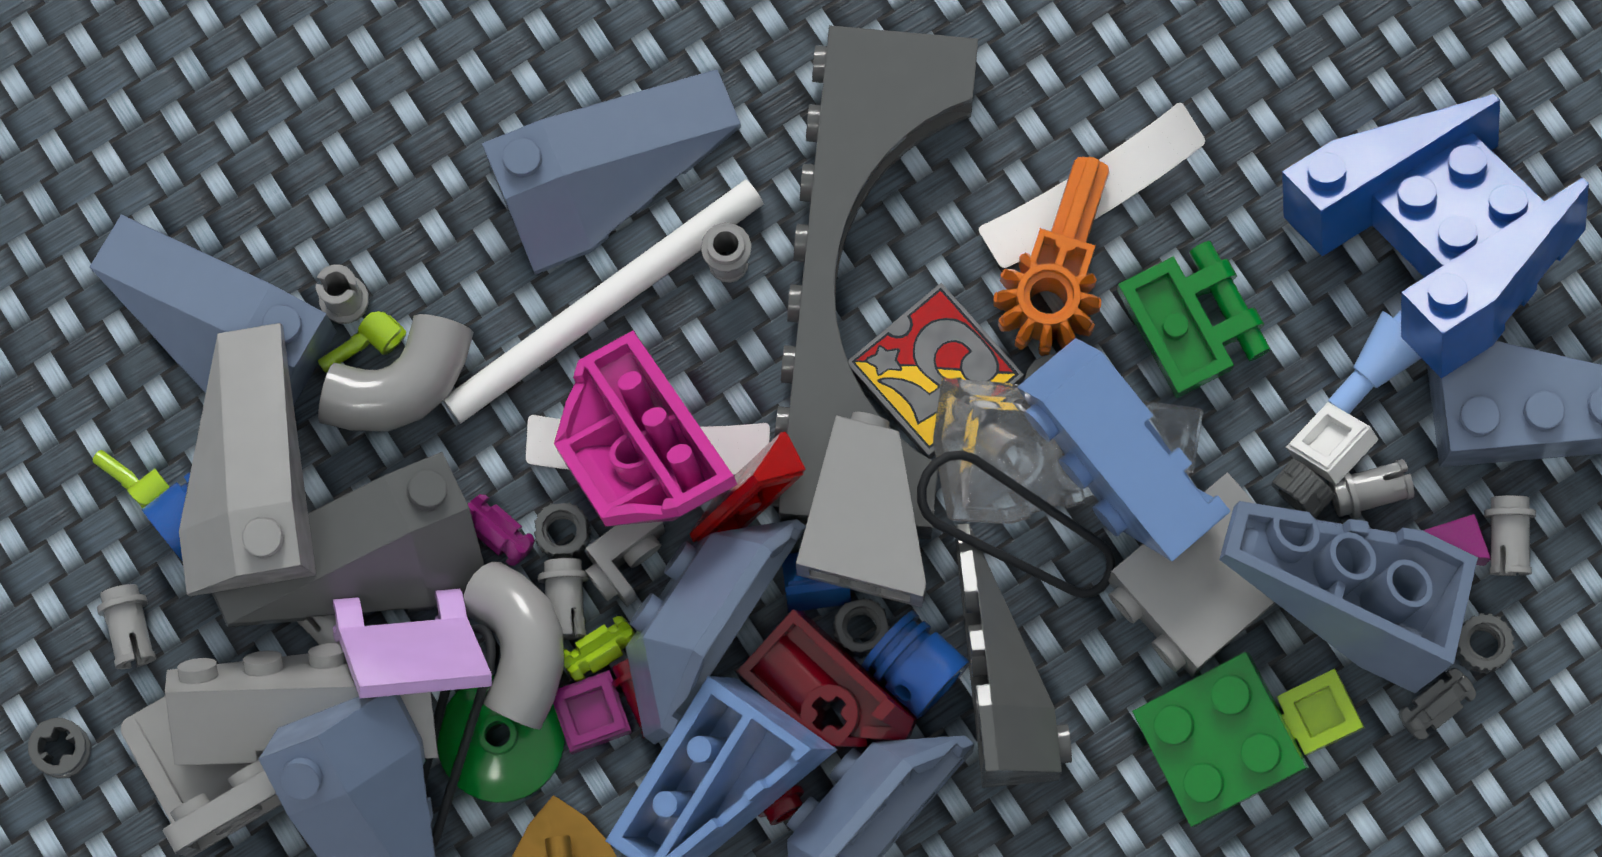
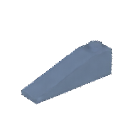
M716 69L541 119L486 141L482 145L521 243L536 275L593 252L609 238L608 234L633 213L636 212L638 214L653 202V197L680 174H686L739 130L741 123L721 76Z

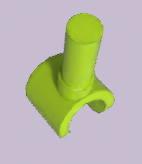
M380 311L371 312L360 323L358 332L351 336V339L320 358L318 363L323 371L327 373L333 363L341 364L365 349L369 344L382 355H386L401 343L406 336V330L392 316Z
M99 450L93 457V463L119 481L141 508H144L170 487L155 468L139 480L132 471L105 451Z

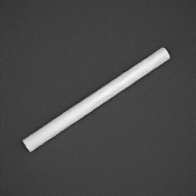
M745 179L454 389L444 399V403L460 424L699 252L704 235L714 225L721 223L737 224L764 205L760 195L751 183Z

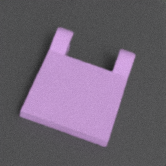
M461 589L435 591L438 607V616L435 617V620L371 626L364 625L361 603L358 597L333 599L336 625L333 626L334 640L341 644L360 699L492 686V674L467 618Z

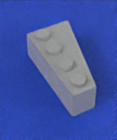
M321 644L309 649L308 654L283 657L277 651H258L246 655L243 661L217 664L214 659L196 658L180 663L177 669L167 670L165 697L174 765L254 763L259 761V757L277 728L358 697L359 695L341 644ZM431 692L400 695L423 740L425 758H438Z

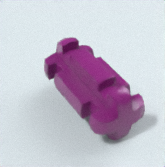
M479 494L468 503L477 537L498 556L505 553L508 557L506 563L512 566L517 565L531 552L535 542L533 535L530 533L523 535L520 532L522 526L497 504L492 507L489 506L487 503L489 497Z

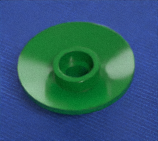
M478 688L460 689L446 706L437 741V751L440 762L448 777H450ZM483 704L457 787L474 798L494 803L517 801L532 795L542 788L558 768L564 751L565 736L554 704H552L540 730L506 718ZM496 724H503L510 729L509 740L506 744L499 747L490 745L487 742L488 730Z

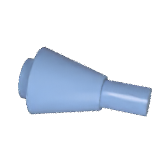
M1401 310L1394 318L1382 311L1353 366L1354 372L1328 399L1329 403L1350 414L1373 387H1380L1422 359L1401 338Z

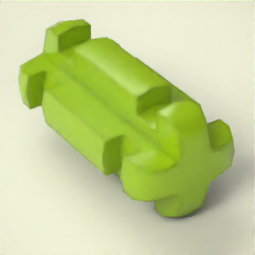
M616 616L613 618L615 624L607 628L603 624L575 642L577 648L571 652L567 648L564 649V667L573 680L576 682L584 680L583 674L589 670L596 673L623 655L621 650L628 645L635 634L624 617Z

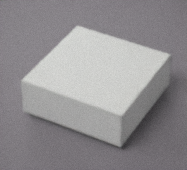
M1327 402L1286 448L1293 459L1337 485L1378 441V438L1370 426Z

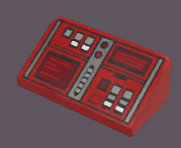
M780 432L734 476L737 482L736 486L711 501L689 533L693 542L700 541L711 533L746 528L803 475L806 468L786 432Z

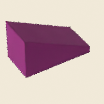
M1475 514L1423 530L1478 557L1476 565L1485 566L1491 559Z

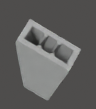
M852 412L851 419L836 415L796 561L797 575L922 608L926 593V580L899 431L889 429L890 422L874 414Z

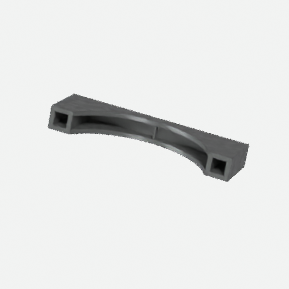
M829 25L827 46L815 45L812 82L823 83L821 105L809 104L806 141L817 142L815 165L803 164L800 186V201L811 202L809 224H797L793 258L794 261L805 263L802 285H790L787 322L798 323L796 346L784 345L781 369V383L792 384L790 407L778 406L775 437L780 432H786L789 435L806 470L792 486L770 505L779 507L780 522L797 519L804 525L807 524L836 415L851 419L852 412H866L879 416L864 395L851 370L840 337L835 300L841 255L847 235L859 209L885 172L907 151L925 138L949 125L971 117L978 49L977 38ZM901 439L917 535L920 539L931 540L933 526L924 519L917 504V486L922 472L931 460ZM938 469L931 476L927 486V503L933 514Z

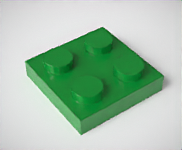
M1244 652L1132 711L1191 827H1195L1309 768L1249 652Z

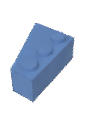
M1075 338L1017 387L1030 405L1024 412L1025 417L1041 437L1048 442L1054 439L1065 454L1058 460L1060 466L1081 489L1089 487L1099 501L1092 509L1101 523L1113 535L1119 536L1124 532L1170 561H1174L1231 512L1219 496L1212 497L1196 488L1184 471L1192 462L1180 448H1176L1173 452L1170 451L1149 421L1154 415L1102 351Z
M707 676L605 841L627 857H709L836 752L837 749L737 678Z

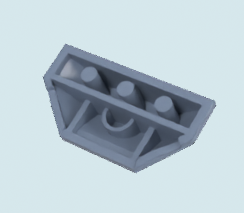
M795 519L715 532L701 539L693 546L686 541L675 552L664 570V573L671 578L659 597L651 593L640 605L629 624L637 631L626 646L643 736L647 740L656 744L671 736L707 676L712 674L797 540L805 531L806 525Z
M963 735L872 742L862 754L855 747L852 748L829 775L836 784L819 803L814 797H809L788 821L786 826L794 832L787 840L788 857H883L973 753L974 743Z

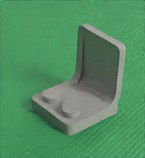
M165 696L123 721L121 734L171 822L162 831L175 854L193 857L282 805L260 761L240 764L174 765Z

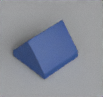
M799 552L788 554L782 564L788 613L793 609L804 611L841 606L845 602H851L850 589L798 576L796 561Z

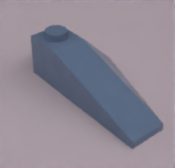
M122 214L90 265V269L160 343L205 394L218 333L281 323L284 330L293 405L317 367L318 360L322 358L337 333L325 312L260 278Z
M1239 501L1233 507L1219 558L1225 565L1357 666L1413 693L1418 692L1454 664L1478 557L1423 530L1402 527L1398 532H1390L1369 528L1367 521L1348 519L1343 524L1316 520L1310 512L1244 501Z
M400 695L361 699L358 696L277 728L259 757V761L288 817L317 857H437L435 856L431 821L433 819L431 797H427L423 764L425 762L423 740Z

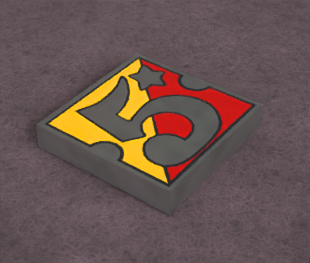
M942 283L937 285L848 360L855 378L928 459L932 458L1024 379V374Z

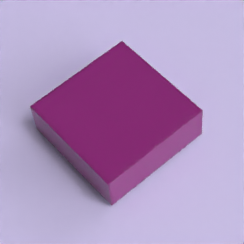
M610 670L557 690L553 704L572 755L632 733L617 688H614L611 683L613 677Z

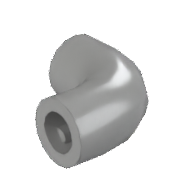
M414 315L406 346L401 356L390 366L379 370H364L338 363H333L330 366L320 396L318 409L319 423L351 431L389 432L422 420L450 395L465 365L474 332L459 322L440 316Z
M490 562L483 565L473 574L463 596L467 616L492 630L497 635L500 643L501 658L492 681V686L489 687L483 704L506 718L540 730L555 700L564 669L563 629L550 598L524 575L503 563Z

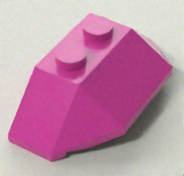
M634 331L578 360L573 376L575 384L565 403L554 445L605 527L674 521L737 485L732 472Z

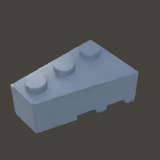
M1496 341L1492 347L1442 379L1427 364L1439 467L1602 454V365Z

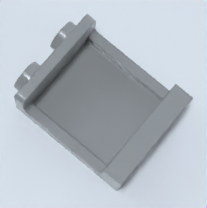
M1228 472L1205 491V493L1212 497L1219 496L1231 511L1174 561H1170L1142 544L1111 571L1108 580L1114 589L1108 596L1119 612L1133 624L1140 619L1156 636L1151 645L1164 663L1175 672L1183 667L1191 677L1196 675L1212 657L1275 604L1269 597L1219 560L1234 505L1239 501L1255 503Z

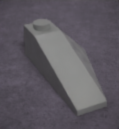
M281 323L217 334L179 528L188 596L316 576L285 337Z

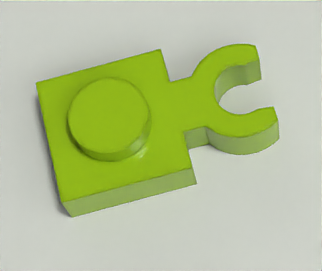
M1335 668L1276 696L1284 712L1282 716L1295 740H1298L1306 756L1365 728Z

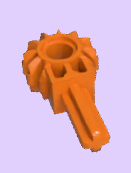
M1078 157L1073 162L1051 231L1040 228L1032 254L1029 255L1025 252L1019 256L1020 272L1013 269H1004L1001 273L1000 282L1006 290H1001L994 294L993 306L1007 312L999 318L998 327L1002 332L1020 328L1015 339V346L1020 350L1027 347L1033 338L1040 340L1038 347L1039 355H1050L1052 340L1056 339L1063 349L1075 339L1074 333L1090 336L1094 330L1095 324L1087 315L1100 311L1101 299L1095 295L1088 294L1095 287L1097 279L1093 273H1088L1096 245L1087 243L1110 173L1108 165L1100 162L1099 159ZM1049 291L1056 294L1062 300L1064 307L1053 314H1045L1038 311L1032 305L1030 299L1039 292Z

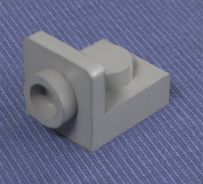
M663 522L617 525L586 547L589 559L593 565L586 569L585 572L607 601L618 595L624 605L628 607L637 600L635 591L617 568L627 562L630 568H634L656 553L661 547L657 539L665 533Z

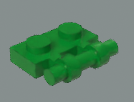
M1211 241L1203 242L1190 250L1189 254L1199 271L1188 277H1185L1173 256L1119 283L1117 286V292L1176 399L1232 371L1234 364L1224 346L1239 342L1249 361L1256 360L1271 350L1260 330L1264 326L1261 317L1255 307L1248 309L1233 282L1237 274L1228 259H1220ZM1212 293L1226 319L1225 321L1212 326L1197 299L1204 294Z

